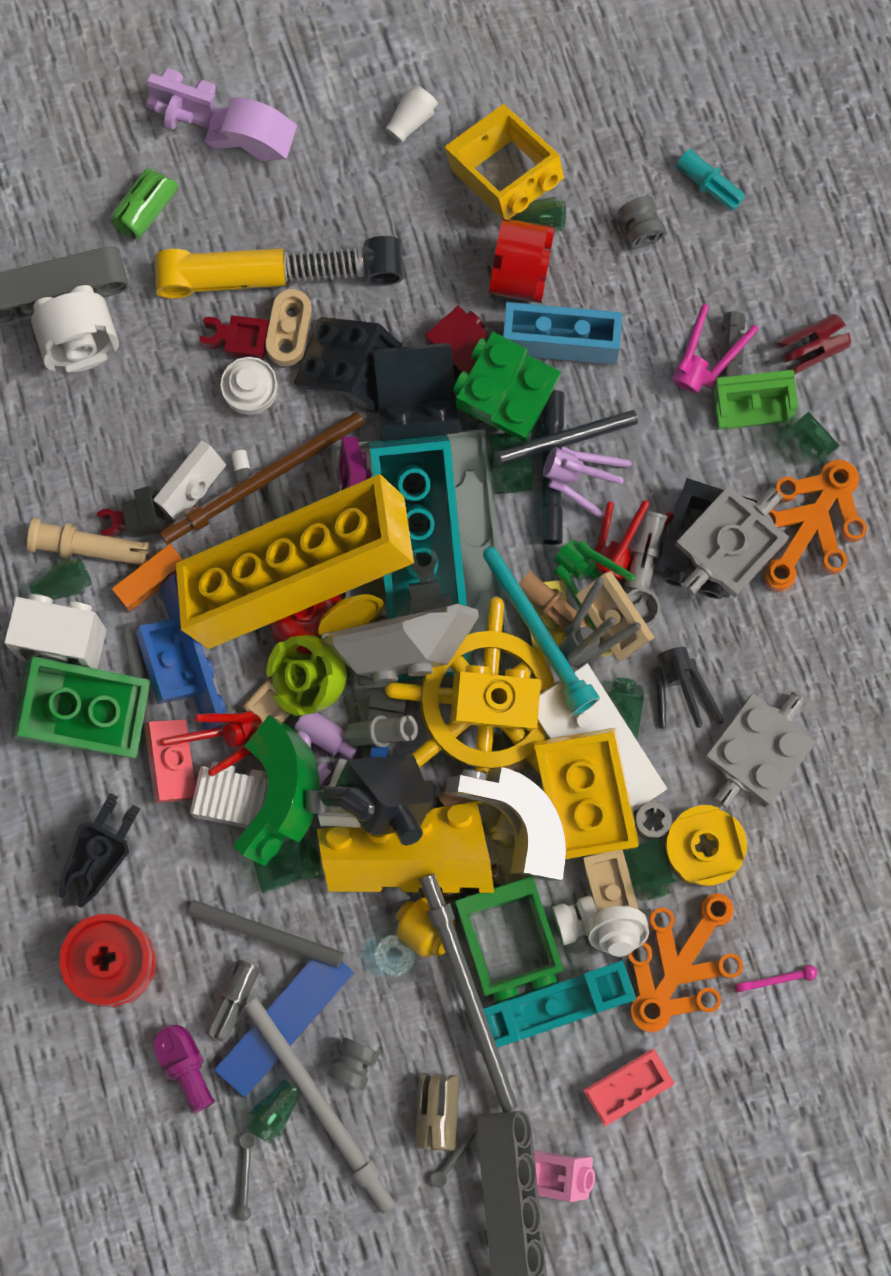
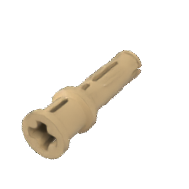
M33 517L28 531L27 551L33 553L37 549L59 553L62 558L78 554L141 566L147 562L146 556L149 554V542L143 543L77 531V527H74L73 524L66 523L63 527L41 523L40 518Z

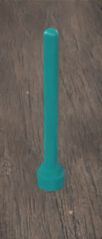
M494 547L485 548L483 551L484 560L566 688L563 692L566 696L564 702L570 712L575 716L588 710L600 700L598 693L592 684L587 685L585 680L578 679L498 550Z

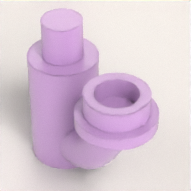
M319 713L301 715L295 725L294 731L306 741L310 748L313 742L333 756L339 752L348 759H352L359 746H351L349 740L345 739L344 732L346 731ZM324 762L318 766L319 788L325 786L332 775V771L327 768V764Z

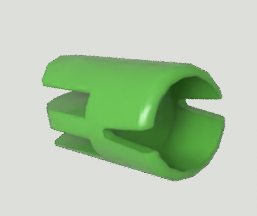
M146 168L111 213L110 219L112 223L125 235L129 236L134 232L132 239H140L179 189L178 183L158 172H154L150 168Z

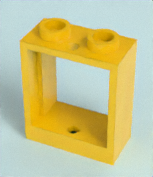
M504 103L444 146L451 171L502 219L509 220L515 214L524 211L530 203L546 191L555 188L564 179L559 154ZM512 141L537 165L499 192L475 168Z

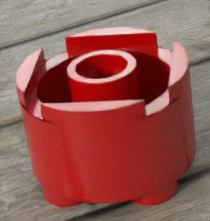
M511 219L501 220L489 294L542 304L555 227Z

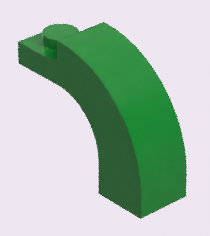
M271 715L266 717L244 746L261 761L268 777L266 799L258 814L233 845L241 855L264 866L277 854L281 844L287 837L298 843L301 841L315 814L307 812L305 809V792L309 789L317 791L320 786L318 766L309 745L290 726Z

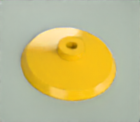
M370 594L342 599L323 615L319 623L318 633L320 635L370 624L382 612L384 602Z

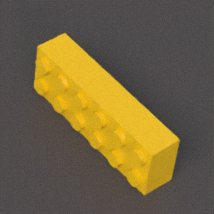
M378 474L177 562L176 572L181 630L207 649H211L414 564L404 496L382 475Z

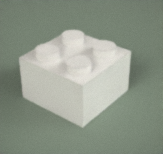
M29 594L28 599L16 597L5 644L19 660L27 661L34 656L98 669L107 629L97 614L91 611V606L79 602H68L67 607L52 604L53 599L38 594Z

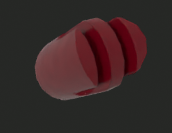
M831 314L774 342L777 349H780L808 336V342L780 356L783 363H786L815 350L816 355L787 369L794 370L795 375L848 349L851 346L850 333L830 338L832 334L846 326L839 315Z

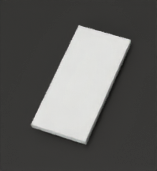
M585 663L574 670L579 680H585L587 685L592 684L600 700L583 713L573 716L564 702L566 696L563 692L566 688L560 680L540 693L538 722L549 739L615 727L632 811L635 812L667 790V787L588 663Z

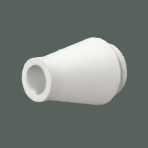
M414 85L411 90L406 89L385 130L394 139L403 143L411 133L435 114L434 108L438 105V102L431 94L418 85Z

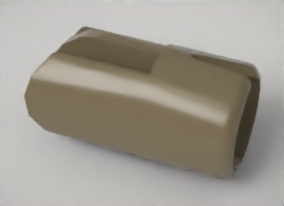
M419 1073L414 1141L416 1148L453 1151L455 1149L459 1075H449L446 1079L444 1074H434L431 1078L428 1073Z

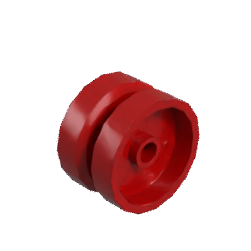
M97 914L83 919L68 932L60 949L59 967L64 983L75 996L100 1007L117 1008L134 1002L148 990L155 976L157 956L152 940L141 927L119 915ZM112 954L116 956V961L109 963V970L104 967L103 961L107 955Z

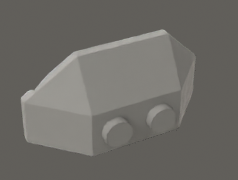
M454 604L443 608L320 634V638L355 673L374 678V683H391L398 681V675L408 673L409 676H425L432 674V668L448 665L479 618L478 609Z

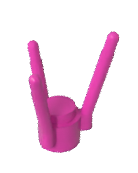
M703 304L696 318L684 356L671 381L693 393H699L702 385L711 388L716 377L758 331L757 325H752L709 372L707 370L709 363L703 358L694 355L709 309L707 304Z

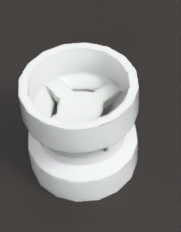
M591 895L579 898L574 905L568 906L563 903L551 907L563 946L574 943L580 936H588V921L597 913Z

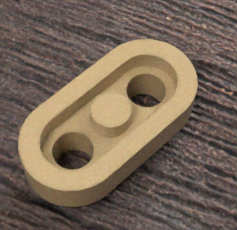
M285 290L275 298L266 338V348L270 359L280 366H291L298 363L305 352L312 308L308 296L300 290ZM291 308H296L300 311L296 317H289L286 314ZM283 344L293 346V349L288 353H283L279 350Z

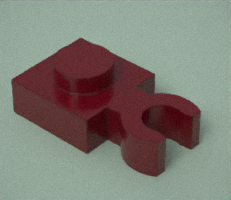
M231 315L229 325H224L215 317H205L203 319L205 328L215 329L216 333L212 337L200 336L199 341L202 347L217 349L221 345H225L224 351L226 356L237 358L253 357L264 361L269 320Z

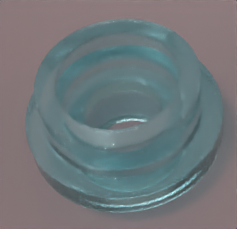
M397 935L382 939L375 949L376 965L380 971L388 976L404 975L414 964L415 952L397 938ZM392 948H398L403 953L402 960L398 963H391L387 959V953Z

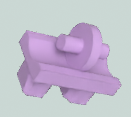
M166 68L160 76L151 73L147 80L149 88L147 108L165 115V127L173 130L180 120L209 129V122L214 114L216 92L214 83L201 80L196 83L195 87L183 84L184 77L180 72Z

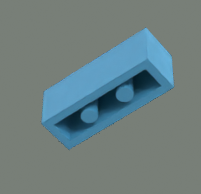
M507 302L503 337L527 348V355L535 358L616 365L620 350L623 312Z

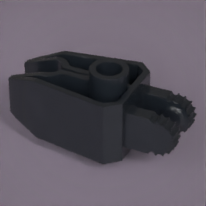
M112 793L108 795L96 819L92 818L83 821L78 826L62 872L59 897L64 898L75 877L78 875L83 876L88 870L85 876L88 880V887L78 904L80 908L85 906L99 893L132 849L130 837L127 834L140 808L132 805L126 811L119 830L104 824L109 814H112L117 805L118 796Z

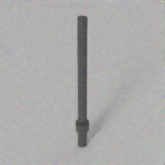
M435 873L425 875L419 878L430 908L426 912L431 926L437 927L502 1112L512 1111L518 1105L452 923V920L455 919L450 903H445Z

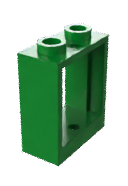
M533 876L494 888V893H479L455 901L457 914L484 998L493 995L495 1002L518 995L516 987L532 983L535 990L557 982L555 975L562 973L564 970ZM527 899L548 965L491 983L470 917Z

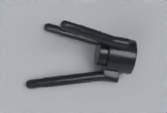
M672 648L658 654L659 667L654 668L653 673L656 680L659 728L664 729L666 727V680H668L669 686L681 685L690 714L697 728H701L703 723L689 681L692 679L718 724H722L724 719L698 671L695 659H690L687 648Z

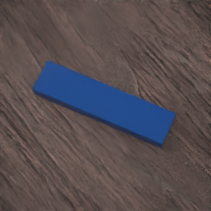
M311 959L266 1010L290 1047L353 976L354 972L343 962L337 968ZM254 1024L216 1067L215 1071L246 1098L279 1059Z

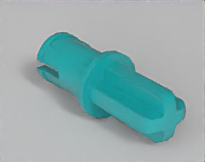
M691 148L678 160L675 168L692 179L700 187V192L705 193L707 191L731 211L736 210L741 205L745 194L720 174L722 170L719 167H712Z

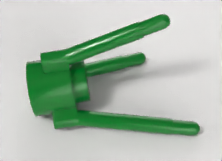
M573 539L566 543L556 554L554 563L559 567L554 573L564 582L579 608L581 603L576 597L579 590L572 578L576 577L581 581L588 575L594 580L602 576L594 569L595 563L592 560L631 582L635 580L634 574L594 551L583 540L578 542ZM587 613L585 619L590 627L595 630L597 627Z

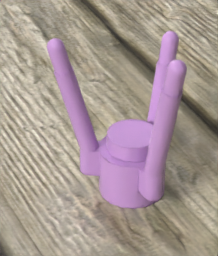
M563 446L560 449L554 447L550 451L543 469L544 477L550 479L548 487L561 491L588 512L603 520L604 512L566 484L569 482L575 484L581 473L616 484H622L624 481L622 477L583 465L582 461L627 468L631 467V461L573 451Z

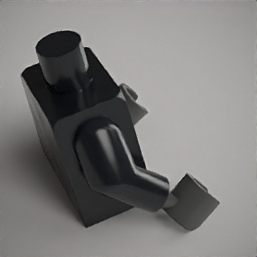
M414 755L347 760L335 787L322 786L317 791L306 790L305 809L307 812L317 814L328 812L330 807H341L353 815L367 833L371 835L395 833L400 843L408 846L416 843L423 835L421 825L426 815L432 810L435 786L431 781L424 780Z

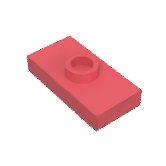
M186 719L146 723L144 729L154 802L193 800L196 786L189 742L166 746L160 744L162 738L188 733Z
M652 1048L582 1091L603 1127L675 1085L655 1049Z

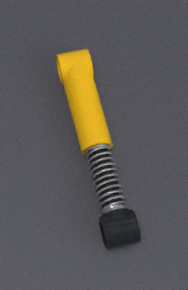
M393 236L369 238L364 241L363 247L353 248L351 252L348 248L346 252H343L340 248L339 252L333 249L332 253H329L327 249L325 253L319 250V254H316L314 250L312 254H309L306 250L303 255L301 251L298 252V255H295L294 251L292 255H288L287 252H284L283 248L191 254L182 249H167L157 252L154 256L156 294L168 299L186 298L194 292L284 287L288 278L291 282H293L294 278L297 281H300L301 278L306 281L308 277L312 281L314 277L320 280L321 276L325 280L330 276L333 280L335 275L340 279L341 275H344L345 278L351 275L354 278L356 274L359 278L365 277L367 283L376 286L397 284L404 278L401 241Z

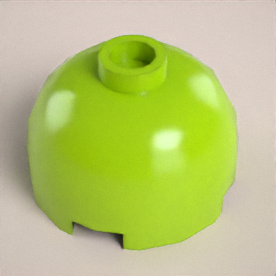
M314 635L290 637L285 642L276 644L269 656L266 670L267 677H272L273 687L277 695L272 696L274 701L284 711L295 716L319 713L335 704L345 689L347 679L346 664L323 643L320 637ZM301 645L308 648L312 654H301L296 649Z

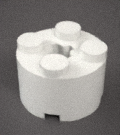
M78 286L70 293L55 298H41L33 304L34 313L31 318V324L44 365L48 369L56 371L55 366H65L67 373L84 371L105 362L108 359L106 352L112 347L115 352L118 349L119 340L106 301L101 295L94 293L91 286Z

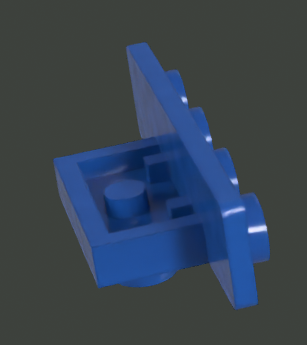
M177 574L170 575L160 586L170 620L139 625L135 630L157 704L194 697L199 714L226 713L224 700L221 695L217 694L213 682L214 669L212 662L205 656L202 644L181 630ZM202 722L204 730L218 728L223 723Z

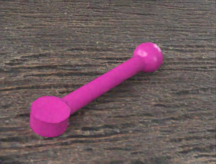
M806 965L801 971L739 983L734 986L736 993L803 978L812 981L817 977L818 972L813 965Z

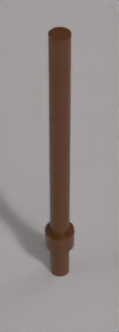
M356 411L201 507L196 504L186 510L184 517L159 532L166 545H169L191 530L197 532L209 525V519L342 439V436H347L365 425L362 416Z

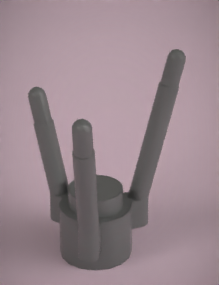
M601 577L595 580L572 622L564 629L566 638L559 644V649L570 666L579 668L590 658L596 660L604 651L641 628V624L636 622L600 643L599 638L615 624L616 620L614 617H609L595 630L587 626L580 628L581 622L604 582Z

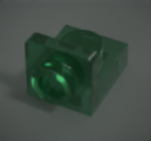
M809 411L800 419L795 415L788 419L778 429L780 436L775 444L777 449L781 451L797 438L800 441L799 447L809 459H816L822 466L834 457L840 447Z
M507 433L488 434L495 493L505 494L531 491L533 489L531 457L499 466L494 456L497 450L524 442Z
M615 677L613 682L603 681L605 692L638 741L644 701L643 687L636 685L637 682L635 680L624 677Z
M660 838L641 843L635 848L623 849L636 897L646 894L647 900L651 901L671 894L669 887L675 885L678 881L676 875L671 872Z
M301 839L299 843L294 840L282 843L277 854L265 866L253 861L262 893H270L304 880H313L321 877L319 870L320 857L310 839Z

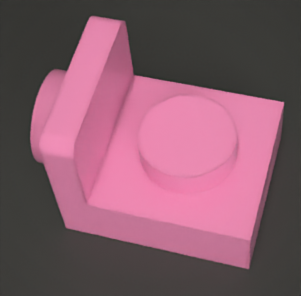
M540 1150L534 1151L539 1196L567 1202L588 1199L595 1182L592 1157H572Z

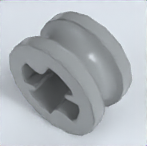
M658 802L644 804L638 810L634 819L636 830L643 838L649 840H657L663 837L672 824V815L669 809ZM652 811V815L659 812L662 815L663 819L659 823L662 828L661 830L654 831V827L648 830L644 827L643 824L647 819L645 812Z

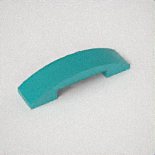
M621 960L512 1000L492 1005L483 1010L496 1046L500 1048L637 999L624 962Z

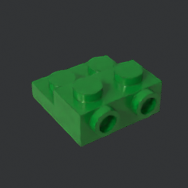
M492 332L488 341L481 338L477 343L471 359L476 361L470 374L463 371L454 386L453 392L458 394L456 408L526 442L562 372L527 355V348Z

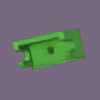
M794 370L717 378L712 393L718 430L794 422L796 419L795 410L798 409Z

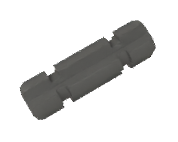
M738 311L724 313L722 329H726V332H722L720 360L744 334L741 333V330H745L746 317L744 313ZM744 347L722 370L719 378L742 375V368L739 365L743 364Z

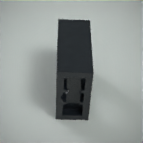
M686 478L655 574L662 576V581L682 587L681 583L696 569L693 565L671 559L687 507L706 511L724 491L723 489ZM742 496L743 498L754 501L755 503L758 502L757 500ZM709 579L699 590L702 595L713 599H721L722 596L729 598L731 595L721 585Z

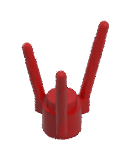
M612 501L607 502L594 551L629 571L633 554L629 557L631 550L627 547L649 507V501H642L620 543L611 540L608 546H606V541L612 520L614 503ZM671 511L666 513L668 517L667 521H665L664 529L674 516ZM651 535L648 536L644 553L650 546ZM595 563L594 568L603 574L611 571L603 565ZM611 571L618 581L622 580V576Z
M253 711L196 714L194 719L197 722L229 723L220 728L174 735L160 740V744L166 746L223 736L229 747H235L240 750L209 769L208 775L212 777L244 757L253 755L244 746L263 722Z

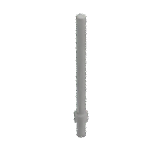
M256 997L243 1006L353 1169L354 1172L351 1175L360 1189L365 1187L382 1214H385L395 1207L396 1203L378 1178L381 1173L373 1161L370 1160L368 1162Z

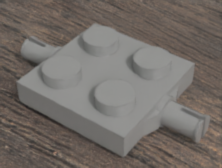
M729 485L681 536L675 546L690 558L696 567L690 576L681 583L682 587L687 590L697 580L689 588V594L695 595L697 590L709 579L721 585L735 598L787 542L789 536L773 523L768 514L783 499L780 492L768 502L776 492L775 488L770 487L761 499L755 503L743 498Z
M791 692V695L780 709L769 706L754 693L751 694L704 756L706 760L721 771L727 780L713 798L717 803L721 802L720 805L722 807L728 808L739 791L752 794L766 806L771 805L815 745L816 741L799 729L795 721L792 720L806 702L803 697L798 698L799 694Z

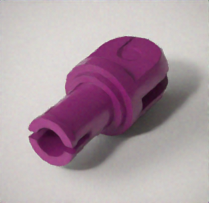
M179 1025L163 1027L155 1035L153 1042L156 1058L166 1079L172 1080V1082L177 1081L189 1106L190 1113L200 1112L215 1103L200 1072L204 1059L187 1028Z

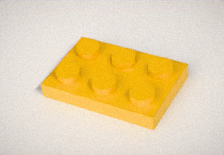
M615 727L536 741L534 747L544 793L554 805L564 831L565 859L638 847L639 840Z

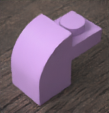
M234 97L230 99L228 107L215 108L204 142L213 149L241 147L259 161L287 159L297 125L271 106L251 99Z

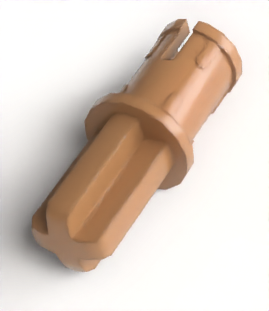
M529 571L520 581V587L530 603L541 611L539 616H547L564 631L572 622L577 611L561 598L563 595L561 592L556 594L533 574V571ZM585 618L581 622L580 628L587 625Z

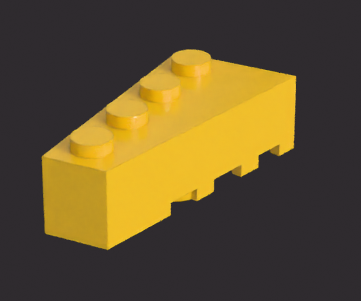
M477 801L432 809L426 815L421 825L422 837L416 843L408 846L402 845L395 833L371 835L365 831L362 825H360V828L334 826L318 829L321 860L328 892H381L383 887H398L402 889V892H418L419 887H422L419 878L435 873L443 893H459L460 888H479V893H494L490 858Z

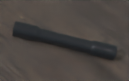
M553 390L541 412L543 437L560 432L564 428L565 393L562 391ZM548 451L543 453L542 505L540 508L539 543L543 545H559L563 543V508L561 506V491L548 487L550 479L543 475L544 465L550 453Z

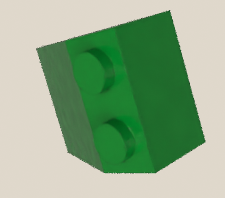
M32 656L25 662L11 739L51 747L135 759L137 757L151 680Z

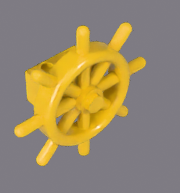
M499 597L491 598L488 603L486 631L468 634L448 665L432 668L433 673L425 675L421 685L389 683L385 688V693L389 698L420 701L422 720L431 738L411 754L414 755L419 768L442 750L454 760L472 766L474 771L487 775L490 768L511 765L524 758L528 760L540 775L534 745L536 741L545 740L547 734L538 722L540 693L554 685L555 681L546 663L547 658L540 647L535 650L522 639L502 632L504 602ZM561 631L552 635L558 647L566 638L565 633ZM484 649L483 666L469 665L462 655L473 650ZM500 651L520 661L513 669H507L505 676L498 675ZM451 667L456 673L454 674L453 688L440 687L444 674ZM439 703L451 704L450 722L446 725L440 713ZM470 725L478 726L476 749L468 747L456 739ZM494 727L501 728L514 745L504 750L492 752ZM477 801V804H483V803H485V802Z

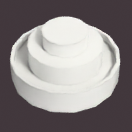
M245 357L237 359L228 365L222 374L220 386L223 398L231 409L240 414L254 415L262 413L272 405L277 397L278 383L275 372L268 363L259 358Z
M628 906L605 908L595 913L589 919L587 926L588 939L591 945L599 951L610 953L617 957L626 956L642 946L649 935L648 921L645 914L638 909Z

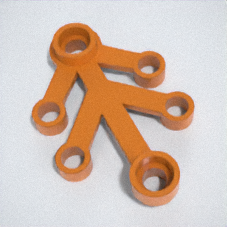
M830 461L823 467L821 474L799 480L786 476L777 482L775 495L780 492L783 496V499L780 501L785 503L793 501L797 495L822 491L814 504L777 512L772 509L768 513L778 528L802 523L781 559L771 561L764 570L763 581L771 591L784 592L792 586L796 579V569L794 566L816 531L824 556L822 558L823 569L827 573L835 575L842 572L846 567L847 556L838 548L829 515V510L835 500H837L844 522L841 528L843 538L848 542L855 543L860 541L866 534L867 525L863 519L858 517L852 493L858 486L859 475L856 468L848 461ZM837 472L844 474L846 482H836L833 474ZM783 484L790 485L793 488V494H783L780 486ZM848 525H857L860 528V534H850L847 528ZM828 557H838L841 561V566L837 568L832 567L828 563ZM784 568L787 571L788 577L786 579L777 578L774 574V569Z
M715 893L702 901L699 909L702 919L678 956L671 929L675 921L673 913L663 907L657 908L651 913L649 925L656 933L664 971V977L656 989L648 964L652 959L651 947L645 942L640 946L647 952L645 961H636L632 956V952L627 955L628 961L633 965L639 995L636 997L637 1000H634L631 1005V1017L635 1025L641 1030L657 1032L668 1025L671 1016L699 1010L704 1013H711L719 1008L721 996L717 990L710 987L700 990L696 996L670 999L678 985L721 976L732 979L741 974L743 962L738 955L733 953L725 954L716 961L692 965L714 929L725 925L732 918L734 908L727 896ZM719 902L724 906L725 912L723 916L716 917L711 913L710 907L712 903ZM664 913L668 916L669 924L667 927L660 928L655 924L654 918L656 914ZM725 959H733L736 962L737 970L734 974H729L723 969ZM705 992L711 993L715 997V1004L712 1008H706L701 1003V996ZM652 1003L658 1007L659 1015L656 1019L646 1017L644 1008L647 1004Z

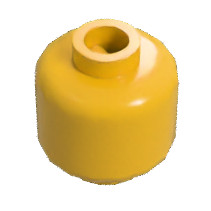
M426 897L420 898L415 902L409 900L399 909L396 915V920L399 921L396 934L397 938L418 956L429 958L435 955L439 957L445 953L437 927L431 926L426 912L430 909ZM454 919V920H452V923H453V926H454V928H455V919Z

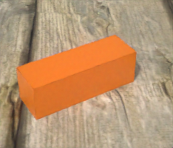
M169 544L111 589L130 613L159 591L160 586L170 575L177 574L176 563L183 559L172 545Z

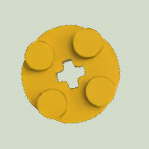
M699 805L689 808L681 813L668 830L665 840L666 857L672 870L685 883L700 887L717 886L732 878L742 865L747 852V839L744 829L735 817L719 810L720 808ZM706 835L708 841L715 840L717 847L711 850V857H705L703 852L696 851L695 845L700 843L699 836Z

